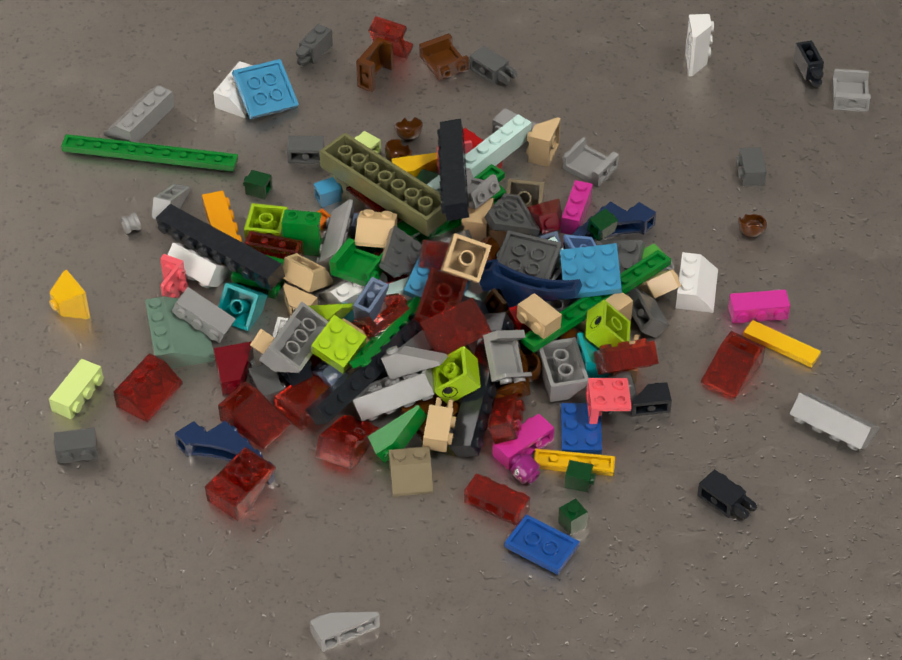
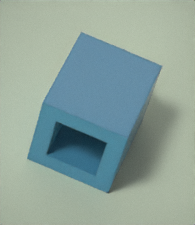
M334 177L314 183V196L322 208L342 201L341 193H343V188L340 183L336 182Z

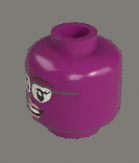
M519 454L511 461V474L522 484L533 483L541 474L539 472L540 465L529 454L523 456Z

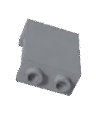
M834 70L832 80L833 110L869 111L871 94L868 92L869 71Z
M583 137L569 151L564 153L562 157L563 170L599 187L618 168L619 154L613 151L609 156H606L586 145L587 139Z
M466 168L469 208L477 209L501 189L496 175L492 174L487 179L481 180L473 178L471 169Z
M502 330L483 335L492 382L500 381V384L512 383V381L514 383L519 381L526 382L525 378L532 376L531 372L523 373L517 340L526 338L524 330Z

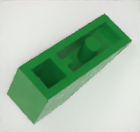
M419 405L368 436L376 455L384 463L389 460V450L404 449L426 420L427 414Z

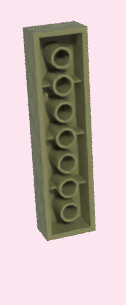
M343 133L319 151L320 167L387 211L397 214L398 218L424 235L428 236L447 221L446 214H442L440 203L442 202L439 192L347 133Z

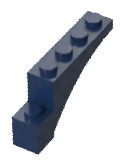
M610 201L599 210L600 212L606 208L618 220L615 232L605 238L632 233H642L644 235L655 226L656 212L640 202L626 211ZM589 219L572 234L595 239L587 230Z
M498 259L486 261L479 282L483 291H489L493 288L496 290L500 289L508 307L518 306L520 302L534 293L545 302H553L565 298L572 299L578 296L582 287L580 279L550 280L515 271L499 263Z
M195 421L175 432L176 446L187 457L194 455L226 460L250 470L262 478L268 485L275 481L274 465L270 461L267 462L258 449L255 450L248 439L243 438L238 433V430L233 425L230 426L226 421H223L208 432Z

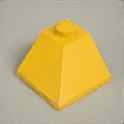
M68 270L63 271L49 292L51 308L54 311L57 310L64 317L89 319L90 313L86 292Z

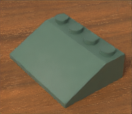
M162 296L145 299L157 371L215 361L211 339L172 313L178 298Z

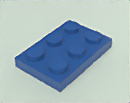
M561 403L562 451L602 455L601 416H598L597 424H589L587 403Z
M526 514L507 538L504 547L558 575L578 549L580 541Z

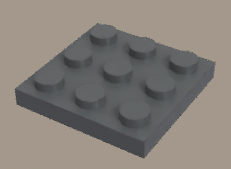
M508 230L497 259L499 263L515 271L538 278L550 279L562 249V243Z

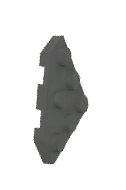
M504 193L501 199L494 204L493 208L485 216L490 228L495 231L510 230L536 236L540 232L539 226L520 195Z
M394 225L389 231L379 267L393 277H400L403 274L411 275L423 245Z
M593 239L596 245L617 243L620 273L642 260L645 248L643 240L602 239L597 241Z

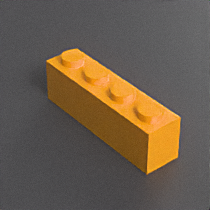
M223 190L202 194L203 208L208 224L242 242L241 235H237V223L233 222V210H229L231 207L229 197H225Z

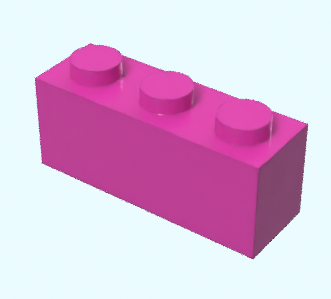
M575 180L561 217V233L572 235L579 226L583 225L592 200V183Z
M786 290L733 293L729 295L728 309L732 323H745L752 320L760 322L783 320L789 318L790 303Z
M538 413L534 417L528 418L519 427L513 428L505 436L498 438L493 443V456L506 469L510 470L512 467L511 461L517 455L529 454L531 456L535 453V449H541L554 440V427Z

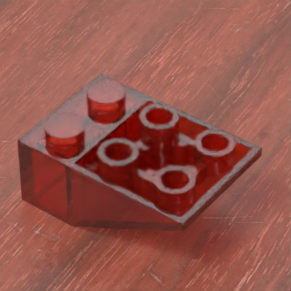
M731 331L721 343L701 383L736 399L763 363L765 346Z
M247 382L241 384L218 405L220 421H226L230 426L233 425L238 430V433L262 449H265L291 425L258 389Z
M343 415L319 435L315 457L352 470L361 461L371 444L368 436L379 430V427L367 421L356 420L353 416Z
M245 447L205 486L207 501L238 521L253 506L274 473L276 466Z

